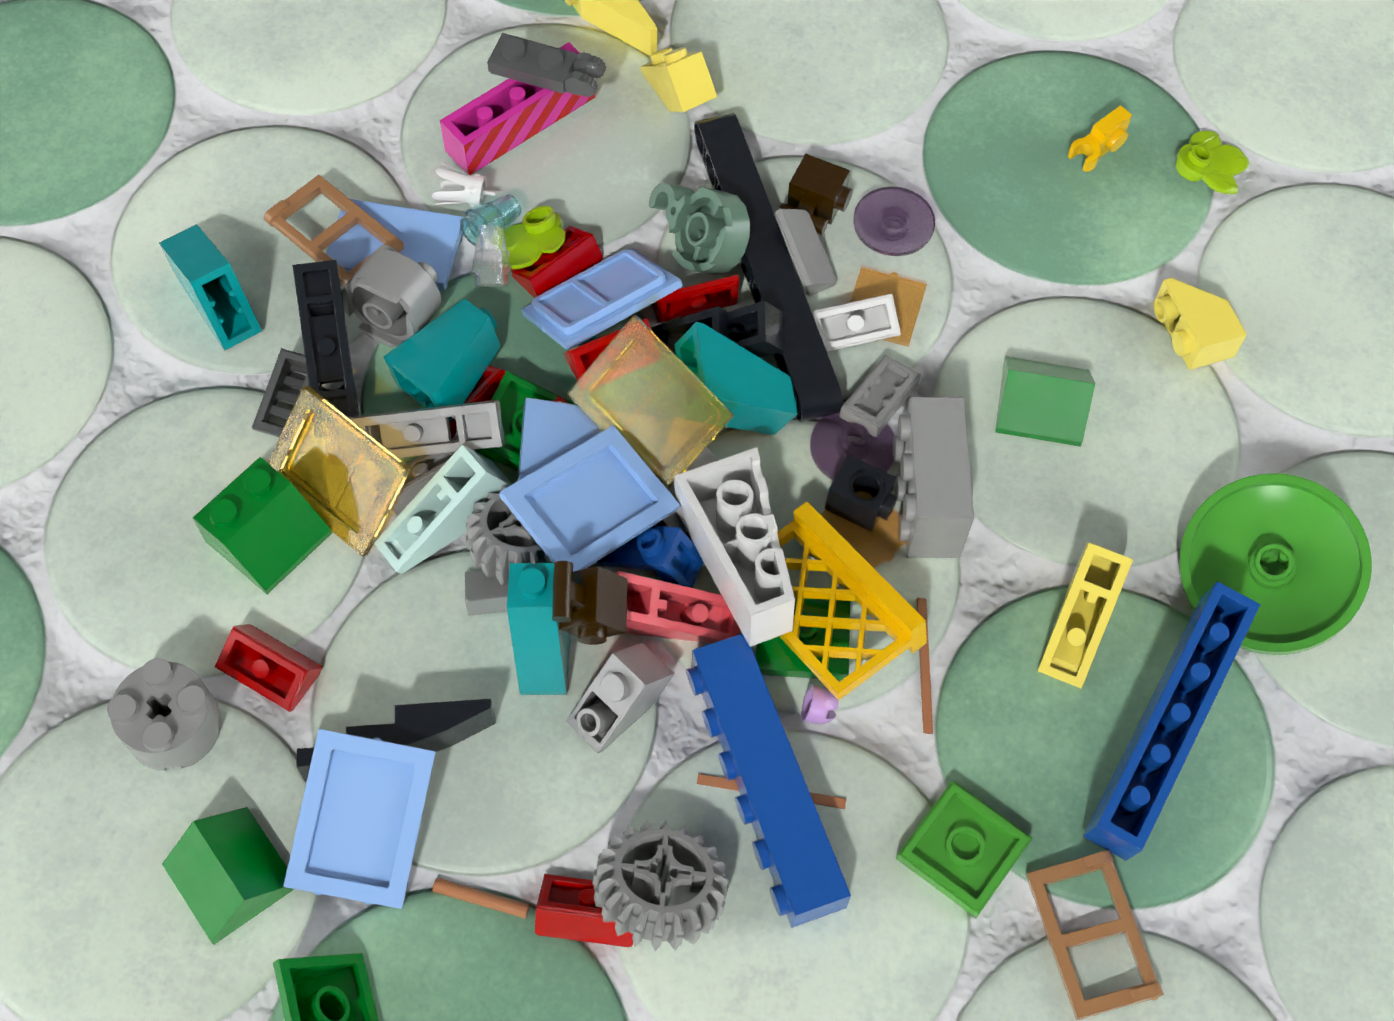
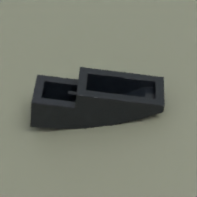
M766 301L729 312L717 306L651 327L660 351L676 355L675 344L695 322L704 323L759 358L785 351L783 312Z

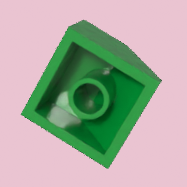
M261 457L255 460L192 517L205 542L267 595L332 534L329 526L295 486Z

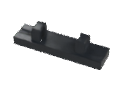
M337 260L292 265L317 437H325L324 421L359 416ZM343 381V385L337 389H326L322 386V384Z

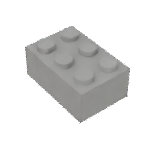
M910 397L906 414H899L898 436L893 438V461L900 463L901 475H896L895 495L898 496L897 501H903V514L898 516V540L906 541L907 558H960L974 520L964 397Z

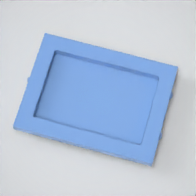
M633 248L625 249L535 297L532 303L522 308L521 311L525 318L568 351L683 287L681 279Z
M614 425L500 491L499 497L545 552L546 556L553 563L557 561L572 562L573 572L591 566L676 512L681 506Z
M318 729L283 887L313 892L319 896L324 894L362 901L367 905L378 904L402 909L436 751L385 742L380 738L370 739Z

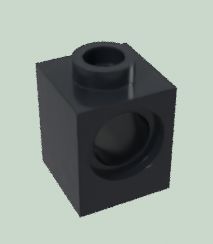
M848 454L829 488L824 509L872 532L879 518L887 521L895 507L898 496L892 494L897 477ZM855 492H867L873 498L863 499L856 495Z

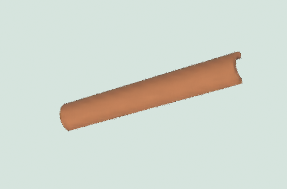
M438 877L432 889V892L525 919L530 904Z

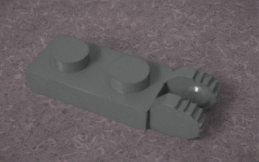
M506 33L501 34L487 61L488 71L491 74L564 94L568 92L579 96L583 95V97H592L595 94L598 85L594 78H601L607 67L605 66L606 63L595 55L592 56L585 52L577 55V53Z

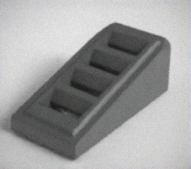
M281 348L252 429L295 442L312 406L306 360L303 354ZM292 371L306 374V378L303 381L292 378L290 375ZM285 385L301 389L299 396L284 392ZM278 400H283L296 405L294 410L291 411L278 407L276 404ZM271 414L290 419L288 427L268 422Z

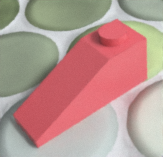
M618 571L615 573L627 578L626 633L705 643H715L740 635V628L720 594Z

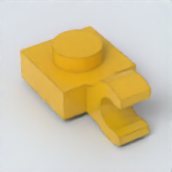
M1120 105L1095 123L1090 134L1075 140L1071 144L1067 157L1072 159L1078 154H1084L1087 158L1082 170L1084 172L1093 170L1102 155L1109 150L1111 152L1117 151L1128 138L1126 131L1132 114Z

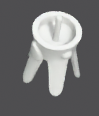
M441 163V166L444 169H436L437 176L445 179L441 182L440 186L446 191H435L432 194L433 199L439 200L435 205L466 203L472 208H481L485 195L495 196V192L486 191V176H481L478 173L468 175Z

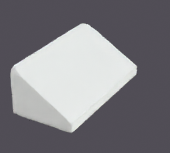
M892 294L812 311L827 352L901 335Z

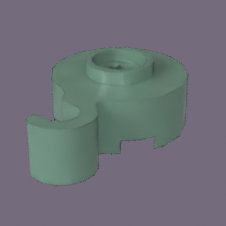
M668 183L658 184L650 195L649 207L666 210V218L669 221V233L675 234L677 251H673L672 254L679 265L690 271L714 275L727 273L734 268L744 255L750 237V219L746 206L739 197L725 191L700 187L695 192L688 187Z

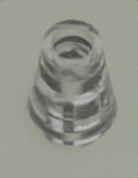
M502 226L478 227L471 276L475 277V286L477 287L508 286V277L512 276Z

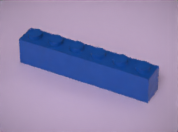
M1218 581L1202 596L1083 834L1084 838L1106 850H1110L1111 853L1125 861L1143 850L1261 604Z
M740 634L692 650V667L686 669L688 681L695 696L702 694L707 709L702 711V715L709 736L711 738L718 736L724 752L719 753L718 756L724 776L727 781L732 779L736 781L740 796L735 797L736 806L743 824L751 823L758 840L752 842L754 854L761 870L769 868L775 886L770 887V894L778 915H787L791 928L846 909L851 894L752 648L749 647L744 635Z

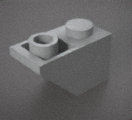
M643 642L614 652L566 722L597 753H600L653 706L675 673Z

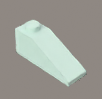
M462 444L374 544L395 571L403 574L467 533L466 524L468 516L472 515L474 503L486 502L489 492L497 494L500 492L502 485L509 487L512 483L492 460Z

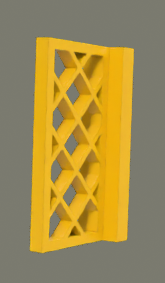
M806 501L793 511L794 520L777 532L780 547L793 538L804 547L803 559L785 558L787 569L801 570L799 587L792 586L794 597L797 598L796 611L793 618V632H788L779 637L827 689L840 700L907 649L913 654L927 643L926 620ZM808 571L828 572L832 576L831 589L806 587ZM838 584H840L844 589H838ZM804 598L830 600L828 617L802 615ZM836 600L856 601L862 607L861 619L835 617ZM868 614H869L874 620H869V619H867ZM800 626L826 628L824 646L804 645L799 640ZM833 629L859 630L858 647L831 646ZM866 631L886 632L894 640L883 650L864 649ZM816 657H823L822 663ZM829 658L856 659L855 671L839 682L828 671Z

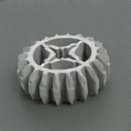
M502 485L500 491L504 490L507 487ZM489 492L486 502L474 503L472 515L468 516L466 524L467 549L470 550L472 561L475 563L476 568H482L486 578L496 576L501 586L509 582L510 563H553L499 497L500 492L497 494Z
M646 820L640 827V832L627 826L622 837L613 835L612 839L608 842L607 849H603L602 853L598 856L597 869L594 870L592 882L595 889V906L602 908L603 922H616L615 930L617 936L627 932L633 934L634 946L639 944L642 939L650 940L654 951L661 946L662 941H667L675 951L682 944L683 939L694 945L700 938L701 932L709 934L710 930L714 928L715 921L723 913L726 903L724 899H726L729 887L727 884L728 880L725 878V863L717 861L716 847L703 848L705 843L703 834L693 838L687 836L686 825L678 831L669 829L665 820L659 829H654Z

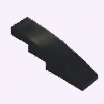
M491 698L395 705V723L346 727V734L370 739L380 738L385 742L438 752L494 725L495 713ZM314 747L297 749L296 767L305 782H307Z

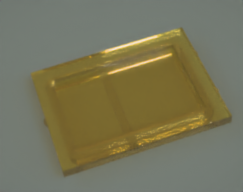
M634 315L567 393L601 431L614 425L667 490L674 484V476L686 472L690 464L715 439L716 435L734 416L638 316Z
M309 386L302 388L268 461L269 465L295 486L329 526L331 531L362 557L369 554L411 470L407 464Z

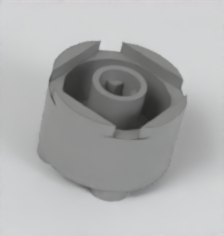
M381 245L370 255L342 289L344 311L348 317L354 312L362 321L358 328L368 337L383 345L397 347L424 328L439 309L441 295L435 283L438 279L437 273L427 263H416L409 257L398 253L391 246Z
M162 658L149 660L144 666L133 671L121 682L107 707L111 725L118 738L140 763L154 770L166 771L165 768L192 766L210 752L218 739L220 730L218 705L199 675L180 663L168 662Z

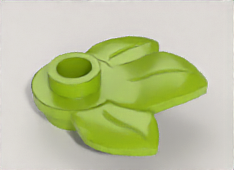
M1204 130L1193 134L1189 144L1181 147L1177 153L1175 166L1178 173L1189 181L1198 182L1203 180L1214 191L1224 194H1237L1238 186L1233 176L1244 172L1250 163L1247 156L1240 149L1232 145H1222L1219 134Z
M539 206L528 211L522 219L523 223L512 225L504 230L489 245L490 249L494 251H509V265L514 270L531 266L538 261L542 253L556 252L563 245L566 233L562 229L563 222L560 215L554 212L552 207Z

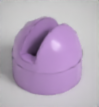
M810 684L802 704V721L814 724H826L832 721L836 716L833 710L839 708L838 699L827 688Z

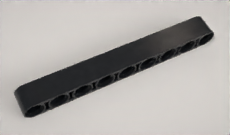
M735 113L695 121L696 143L712 188L737 195L747 209L750 219V237L746 251L739 262L754 303L766 301L783 312L785 351L773 355L778 369L791 377L793 392L797 401L796 417L799 422H805L840 413L843 406V397L838 380Z

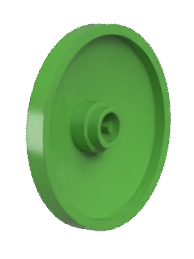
M1272 473L1248 476L1229 483L1213 493L1199 506L1188 523L1182 539L1179 570L1183 591L1193 611L1202 596L1217 581L1261 604L1240 646L1241 649L1266 655H1288L1307 651L1324 644L1340 633L1351 622L1360 609L1369 589L1372 558L1364 528L1351 508L1341 498L1324 486L1311 480L1288 474Z

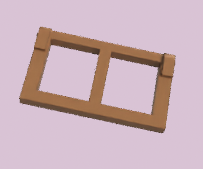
M317 175L284 201H279L267 210L264 215L265 222L271 227L276 228L315 262L333 260L322 250L356 224L361 225L380 242L391 246L398 253L404 250V243L320 175ZM319 194H322L346 214L310 241L290 225L286 219ZM370 256L349 272L338 264L340 282L344 287Z
M1110 850L1100 851L1076 860L1027 873L1026 878L1076 1021L1149 1000L1154 1001L1164 995L1130 909ZM1101 870L1119 919L1062 935L1045 886ZM1124 933L1143 984L1085 1000L1067 949Z

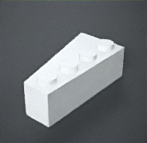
M756 447L675 475V499L681 505L676 512L749 647L791 632L793 630L795 597L783 549L780 548L777 535L778 528L775 516L771 511L765 477L762 475L758 448Z

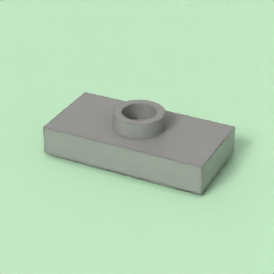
M884 355L841 407L839 417L877 437L919 385L921 374Z

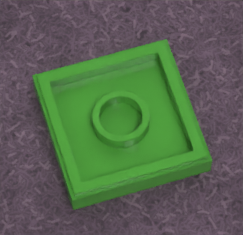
M952 780L900 850L896 859L977 918L1026 849L1032 837Z

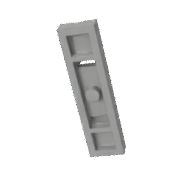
M499 400L328 419L323 422L330 466L456 452L462 444L472 450L502 447L506 444ZM448 417H453L456 420L457 431L453 438H451Z

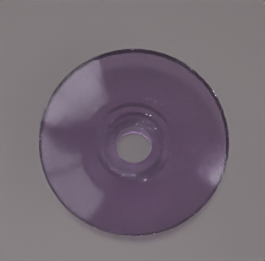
M883 187L869 192L858 202L854 211L853 225L858 238L871 250L888 256H905L919 251L930 241L935 229V216L929 203L919 194L901 187Z
M840 413L822 417L817 422L810 438V452L817 468L828 478L835 479L848 454L885 472L891 468L894 462V433L888 423L879 435L874 437L868 433L863 425L849 423L840 418ZM848 436H856L862 440L853 442L848 439Z

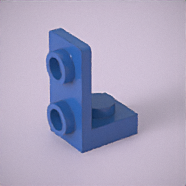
M652 526L596 563L599 566L653 570L664 582L693 588L704 562L694 543L680 528Z

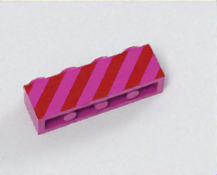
M570 42L560 47V49L577 53V55L580 54ZM507 79L440 120L445 152L466 174L472 175L595 98V94L592 97H583V95L579 96L568 92L563 94L513 79Z

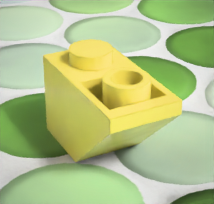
M670 47L651 54L652 62L640 66L646 80L671 112H685L718 97L702 51L687 52L686 47L672 50Z
M1173 278L1163 280L1153 303L1154 312L1157 319L1162 323L1164 322L1172 337L1174 351L1178 356H1182L1188 369L1192 370L1235 357L1247 334L1229 301Z

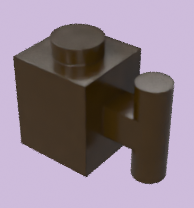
M805 153L789 182L787 204L782 203L779 209L807 211L817 234L823 235L827 224H832L838 210L845 212L853 193V189L848 187L850 170Z
M555 562L552 620L559 622V630L577 636L578 642L588 645L606 643L607 637L625 634L627 578L599 566L573 572L572 562Z

